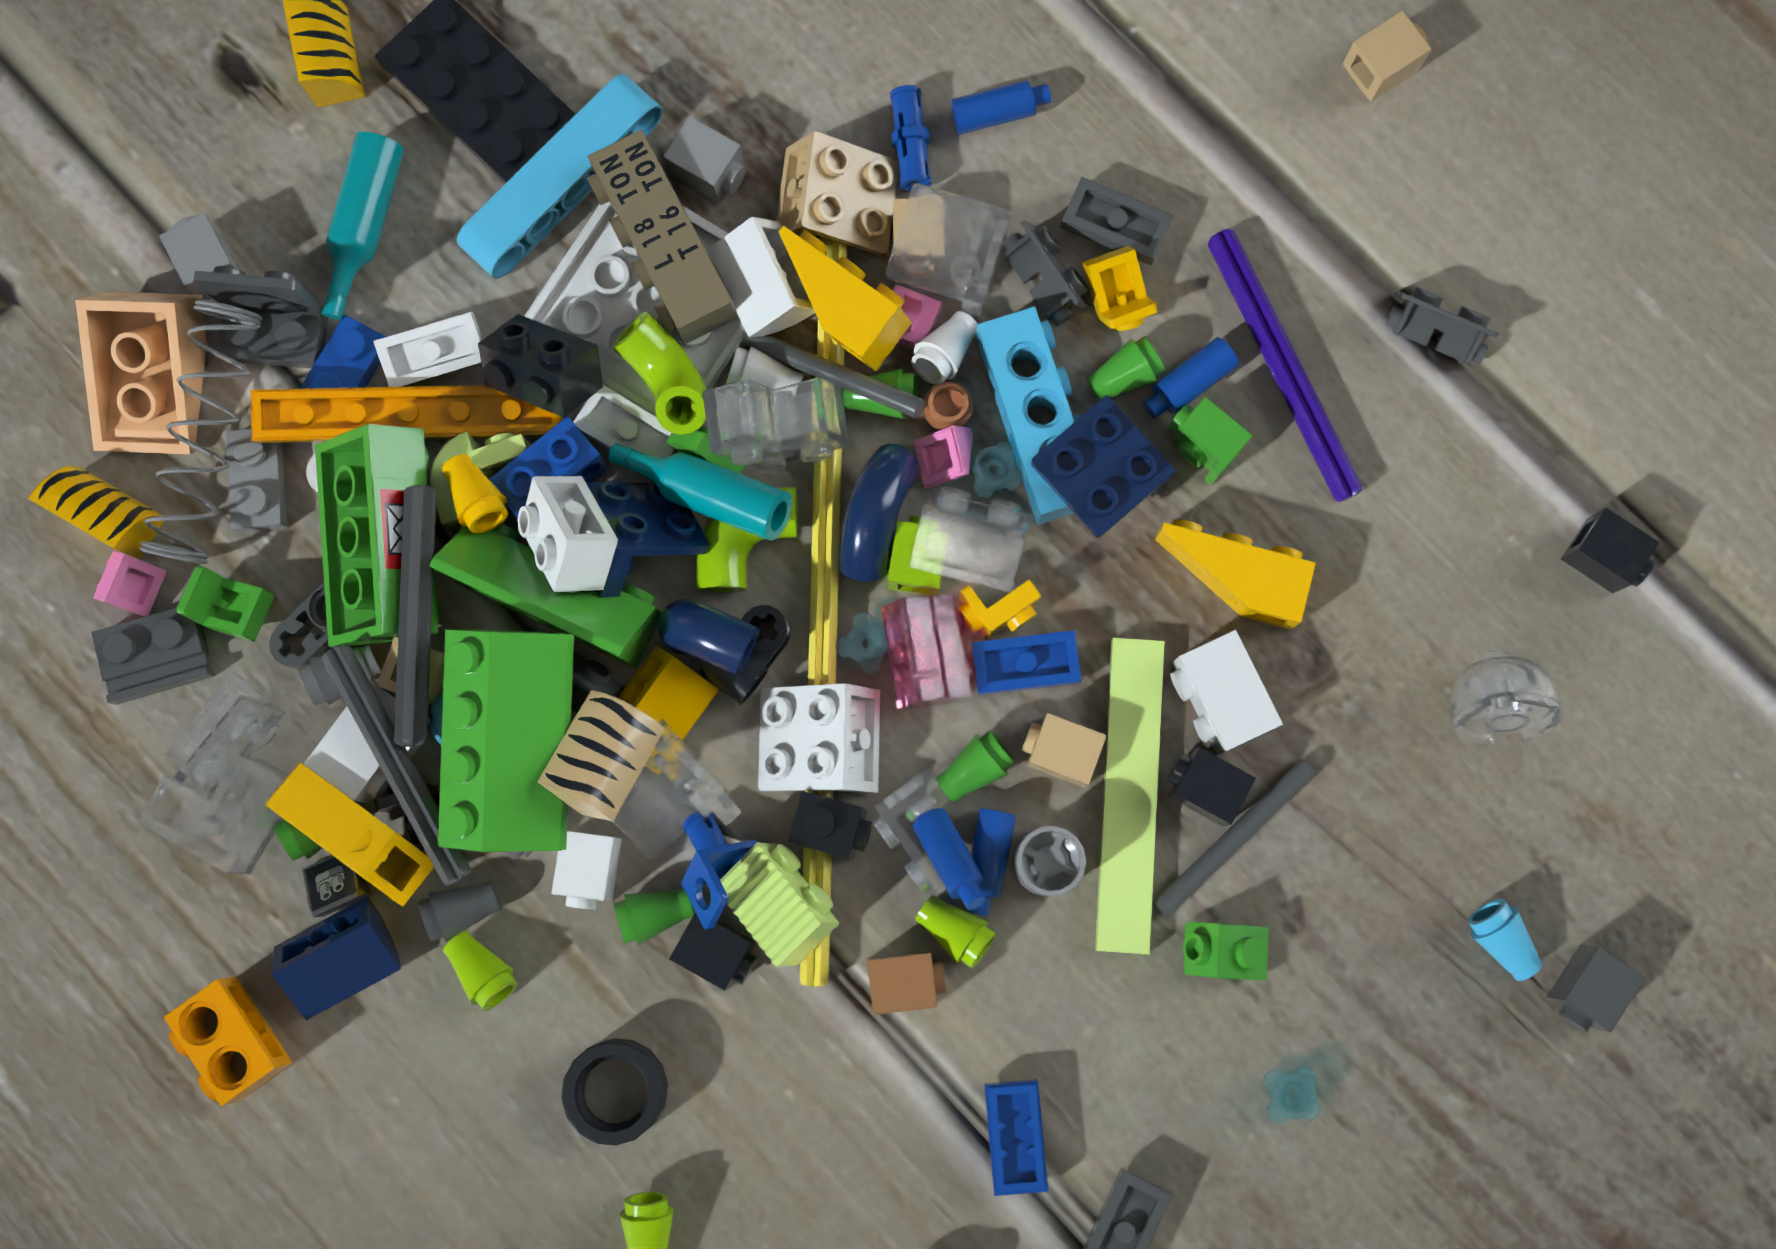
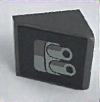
M330 856L302 869L309 909L313 917H325L366 897L372 896L366 880L334 856Z

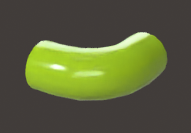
M648 311L643 312L624 328L614 341L612 348L638 373L656 399L655 413L661 426L671 433L680 435L690 434L699 429L706 420L708 399L704 381L692 360L677 341Z
M778 487L789 492L792 496L791 514L786 527L778 538L798 537L796 487ZM712 518L704 530V534L710 542L707 554H697L695 565L696 591L702 593H737L746 591L748 554L754 545L765 539Z

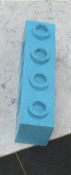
M1031 307L977 324L975 341L1037 525L1074 514L1031 466L1034 456L1081 417L1079 413L1072 415L1066 398L1072 395L1066 370L1063 366L1056 368L1050 351L1056 349V344L1048 320L1040 322L1036 308ZM1018 360H1029L1037 366L1038 373L1031 377H1022L1014 372L1012 365ZM1034 406H1045L1052 411L1055 419L1048 424H1037L1029 418L1027 411Z

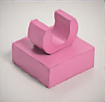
M896 284L893 291L905 301L901 309L912 321V324L898 343L914 349L918 342L932 332L941 312L942 302Z
M113 551L106 563L107 566L96 587L93 599L144 617L149 616L167 570Z

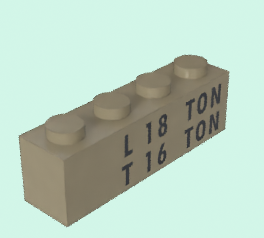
M642 129L588 155L587 157L595 174L587 177V180L599 204L603 205L610 202L617 216L610 219L609 222L622 248L632 244L639 257L638 260L631 264L644 290L646 291L654 287L662 301L655 305L654 309L666 331L670 333L677 330L685 345L738 318L729 293Z

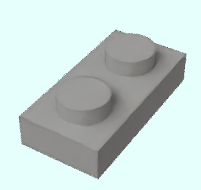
M251 429L225 431L227 462L230 466L227 468L230 529L236 533L288 528L283 442L255 443L252 441Z

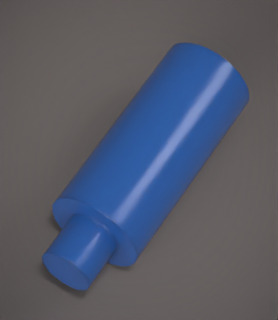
M1024 80L951 99V112L958 135L1035 116L1036 107L1051 103V94L1047 83L1031 87L1029 81Z
M1216 337L1153 384L1154 395L1143 402L1144 409L1153 419L1166 410L1171 414H1176L1186 404L1192 402L1239 366L1236 354L1223 339Z
M935 808L925 812L916 819L913 824V830L949 896L952 899L961 898L967 910L980 907L986 900L980 890L984 883V877L950 816L944 808Z
M979 808L970 854L984 877V883L980 890L986 900L980 907L968 910L970 913L988 916L992 897L1001 898L1016 815Z

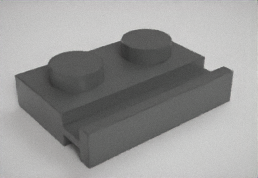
M177 607L91 632L102 681L106 682L109 695H106L107 703L118 705L215 676L214 670L210 668L207 657L210 654L203 626L179 614Z

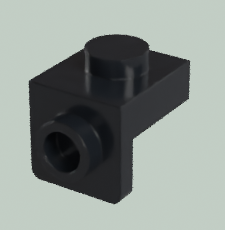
M802 791L788 842L853 860L856 850L865 852L873 822L865 820L867 809Z

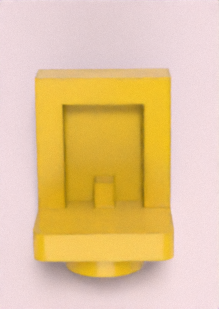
M1128 245L1082 262L1097 319L1110 329L1116 328L1118 331L1134 329L1145 322V317L1158 312L1155 301L1147 297L1136 251Z
M1029 579L987 609L971 586L967 585L960 590L959 599L963 604L957 610L974 633L982 629L989 639L1007 626L1012 632H1015L1036 617L1037 613L1033 607L1038 605L1041 595Z

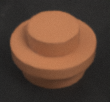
M945 381L942 384L932 386L926 393L923 411L926 420L934 428L942 430L953 425L964 427L971 419L974 406L970 392L963 385L953 381Z

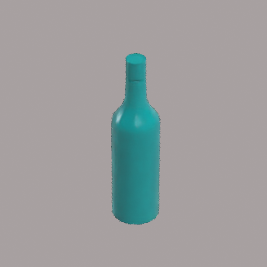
M360 131L355 135L326 238V247L332 259L333 271L327 292L328 295H326L321 314L335 320H342L354 276L362 267L371 262L376 254L405 150L395 140L377 133Z
M615 443L609 451L608 459L610 462L650 478L667 501L769 541L777 539L788 523L792 509V496L787 491L687 453L679 452L668 457H655L619 443Z

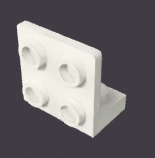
M846 683L763 688L760 699L759 790L768 792L834 790L853 793H878L880 690Z

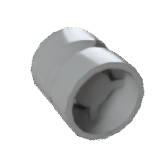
M1047 826L1032 831L1020 840L1015 847L1012 863L1014 874L1024 888L1031 893L1041 896L1063 895L1077 886L1084 875L1086 857L1085 850L1075 835L1064 828Z

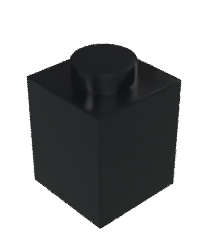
M1604 508L1585 520L1561 557V560L1611 593H1615L1631 585L1637 587L1647 578L1655 565V561L1650 559L1660 542L1608 508Z
M1199 747L1193 750L1189 757L1181 753L1167 777V781L1174 784L1168 797L1224 827L1232 825L1256 778Z
M695 912L669 960L725 991L732 986L734 981L743 985L758 957L750 953L755 944L754 940L718 920L714 928L705 930Z

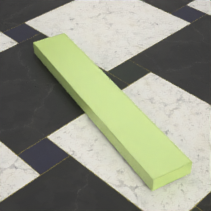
M1112 638L1095 951L1150 955L1165 641Z

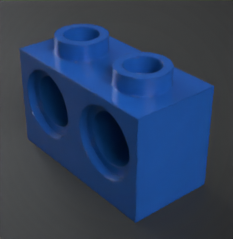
M567 416L489 480L506 497V505L518 518L520 508L526 505L533 476H582L586 483H593L610 468L598 451Z

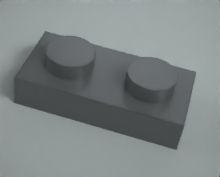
M1081 177L1064 214L1060 228L1113 250L1129 245L1135 249L1139 261L1152 266L1174 215Z
M1121 1167L1083 1249H1148L1173 1195L1169 1191Z

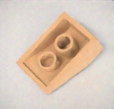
M102 292L75 300L94 451L192 454L195 452V448L172 436L166 429V426L175 421L199 420L201 400L182 389L176 380L179 376L187 373L204 372L206 350L196 345L187 334L189 329L205 325L204 314L193 308L196 305L194 301L202 299V294ZM206 330L193 332L192 335L196 339L207 345ZM203 377L182 380V383L199 394L202 393ZM181 425L171 428L179 435L196 443L198 425Z

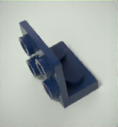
M1108 395L1034 456L1031 461V466L1091 533L1098 538L1103 536L1149 495L1153 498L1168 485L1176 472V469Z
M606 481L603 483H586L618 538L604 590H597L600 597L620 596L626 575H629L633 568V556L707 554L710 542L692 511L667 501L661 495L654 482L620 483L617 481Z

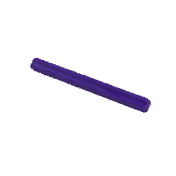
M1229 228L1216 233L1210 238L1208 247L1334 499L1337 502H1342L1358 495L1362 491V484L1235 231Z

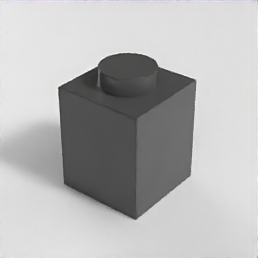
M1580 945L1548 993L1547 998L1561 1007L1558 1016L1578 1030L1587 1033L1592 1028L1612 1032L1646 978L1600 946Z

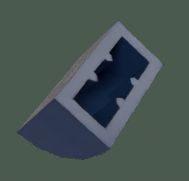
M366 897L274 946L271 975L303 1017L308 1020L401 970L393 938L383 918L370 898Z

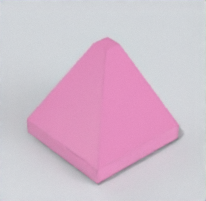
M953 425L913 441L924 489L928 490L969 474L973 442L971 428Z

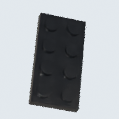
M433 0L374 56L383 69L504 184L576 115L455 0Z

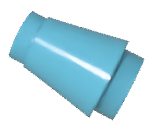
M1499 898L1483 904L1470 915L1468 924L1472 928L1471 937L1511 973L1516 981L1526 980L1540 971L1543 962L1538 957V953L1517 907L1509 906L1504 899Z

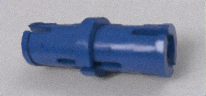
M914 85L896 87L890 92L895 131L891 134L892 147L897 150L899 159L900 188L905 189V191H920L932 185L927 156V146L931 142L930 130L924 126L921 89H917V86Z

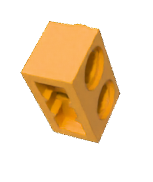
M237 976L216 979L163 1017L171 1029L168 1035L172 1045L181 1055L190 1058L199 1072L197 1081L201 1090L209 1099L217 1101L221 1107L241 1101L293 1064V1061ZM208 1008L212 1009L218 1018V1026L213 1035L209 1034L203 1026V1016ZM236 1052L240 1053L247 1063V1071L242 1079L235 1076L231 1069V1060Z

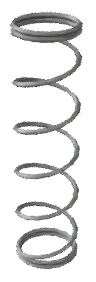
M198 299L194 301L196 305L193 306L196 311L245 325H200L189 329L187 332L188 336L202 349L245 372L187 373L179 376L176 381L189 394L228 413L235 419L181 420L169 423L166 429L178 440L219 460L224 466L166 468L157 471L155 476L163 484L203 503L214 512L198 515L149 517L144 522L150 529L190 549L145 540L140 542L141 546L138 548L143 552L158 556L206 564L208 562L206 559L209 556L200 548L156 527L150 522L207 519L219 514L218 509L211 502L169 482L160 475L165 473L217 472L230 467L227 460L220 455L186 439L171 428L181 425L234 424L240 421V418L229 408L190 389L182 383V380L196 377H245L251 373L243 364L203 344L192 334L200 330H256L261 327L262 323L260 321L263 318L259 314L242 308Z

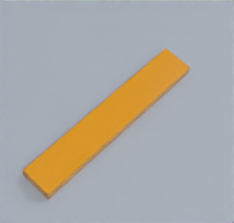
M485 385L250 390L252 441L255 443L323 442L366 424L421 428L424 431V439H453L464 432H467L472 438H490L502 433H513L515 436L522 434L524 437H542L564 419L561 416Z

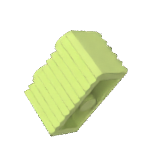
M757 842L720 879L728 895L727 906L733 910L734 915L739 917L740 922L752 934V938L758 942L759 947L765 951V955L771 959L772 964L777 967L796 966L802 962L803 958L809 955L810 951L817 947V944L822 942L827 935L831 934L834 928L838 927L839 922L829 911L833 907V902L823 889L813 883L809 885L797 871L801 867V862L788 847L783 844Z

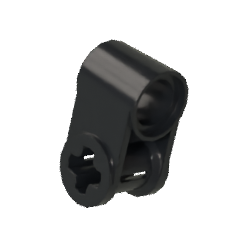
M770 605L753 607L741 619L754 626L759 620L767 624L772 619H775L773 628L778 635L773 641L764 637L759 643L756 642L745 666L737 676L708 662H705L700 670V675L739 705H742L756 690L766 676L769 667L790 640L791 629L788 621L778 609Z

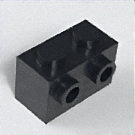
M517 314L511 320L501 325L478 343L485 386L563 418L603 388L597 344Z

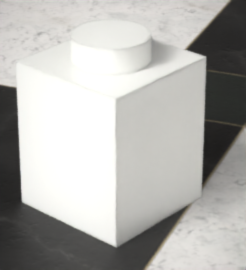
M567 831L566 850L558 851L551 894L566 896L565 906L589 910H597L598 900L613 901L622 839Z

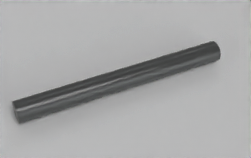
M746 332L743 336L742 345L748 349L752 346L779 362L915 419L923 412L925 400L772 336L748 337Z
M1300 759L1152 902L1154 906L1168 918L1316 774L1315 770L1306 761Z

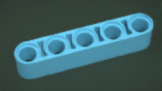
M626 74L614 77L464 224L457 236V245L493 278L497 279L507 275L592 191L587 177L595 173L587 156L641 129L647 137L659 123L663 114V108Z

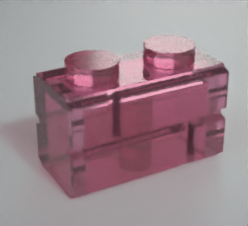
M954 595L904 597L881 607L897 709L946 705L971 697L970 687L973 683L974 673L970 661L964 657L961 637L965 631V620L963 614L956 608Z

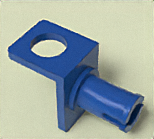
M705 810L703 813L706 821L701 811H697L686 818L682 825L696 853L681 884L705 930L714 928L728 900V895L720 879L758 842L757 840L727 844L710 810ZM708 885L710 889L711 902L709 907L704 902L702 895V886Z

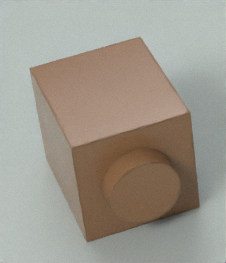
M930 951L870 958L867 960L873 1015L937 1007L936 995L946 994L943 962L932 963Z

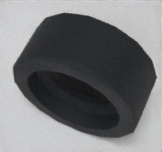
M613 1038L587 1048L573 1060L563 1079L561 1100L568 1121L581 1136L596 1144L617 1146L636 1140L657 1122L666 1105L668 1082L662 1063L649 1048L634 1040ZM610 1059L625 1060L636 1066L643 1075L647 1087L646 1099L640 1112L631 1120L619 1124L606 1123L595 1117L587 1107L584 1096L585 1082L591 1070L601 1062Z

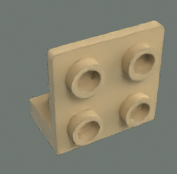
M812 131L786 148L776 221L780 223L781 227L785 226L798 236H800L803 230H806L812 235L881 256L889 250L893 199H895L899 163L890 157L826 134Z

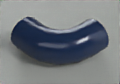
M888 443L882 445L872 454L857 478L843 523L839 568L846 577L864 582L876 581L884 578L889 572L892 541L897 518L903 501L919 474V464L914 454L899 444Z
M688 599L675 600L667 605L660 614L657 624L661 640L673 652L683 655L690 654L736 676L745 666L759 634V628L709 605Z

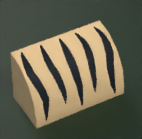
M591 690L537 782L581 815L614 821L665 728L650 716L625 701L606 693Z

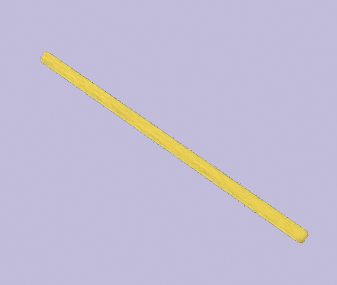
M820 237V241L828 248L824 253L836 263L842 256L847 258V245ZM818 320L817 355L844 366L845 349L840 347L822 329ZM817 377L808 686L836 684L843 388ZM833 790L805 791L833 799ZM803 846L802 877L809 885L813 883L823 889L831 899L832 854ZM830 934L817 944V947L810 951L809 955L803 958L800 963L801 985L809 987H823L827 985L829 981Z

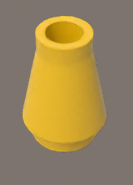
M468 454L456 455L443 464L442 472L447 479L457 517L462 526L468 527L474 534H481L496 528L507 518L506 497L480 471Z

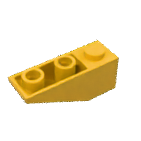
M782 226L779 234L822 329L840 347L876 372L912 324V321L901 309L905 301L882 283L875 290L862 281L866 274L847 258L842 256L836 263L824 253L828 249L827 246L808 231L803 230L800 236H798L785 226Z
M1174 519L1172 524L1165 522L1162 524L1155 540L1238 615L1289 630L1301 623L1316 562L1302 559V552L1284 546H1273L1272 551L1252 546L1253 540L1251 538L1236 533H1223L1222 537L1202 532L1203 527L1187 520Z
M301 762L298 763L264 804L402 907L434 868L427 855Z

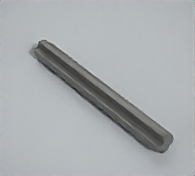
M424 485L406 487L404 491L394 742L396 745L403 747H419L427 742L433 568L429 567L434 557L436 490L433 487Z
M341 644L333 647L322 655V661L440 879L445 885H452L462 880L471 873V867L461 849L438 847L439 808L407 749L395 744V727L356 655L349 645Z

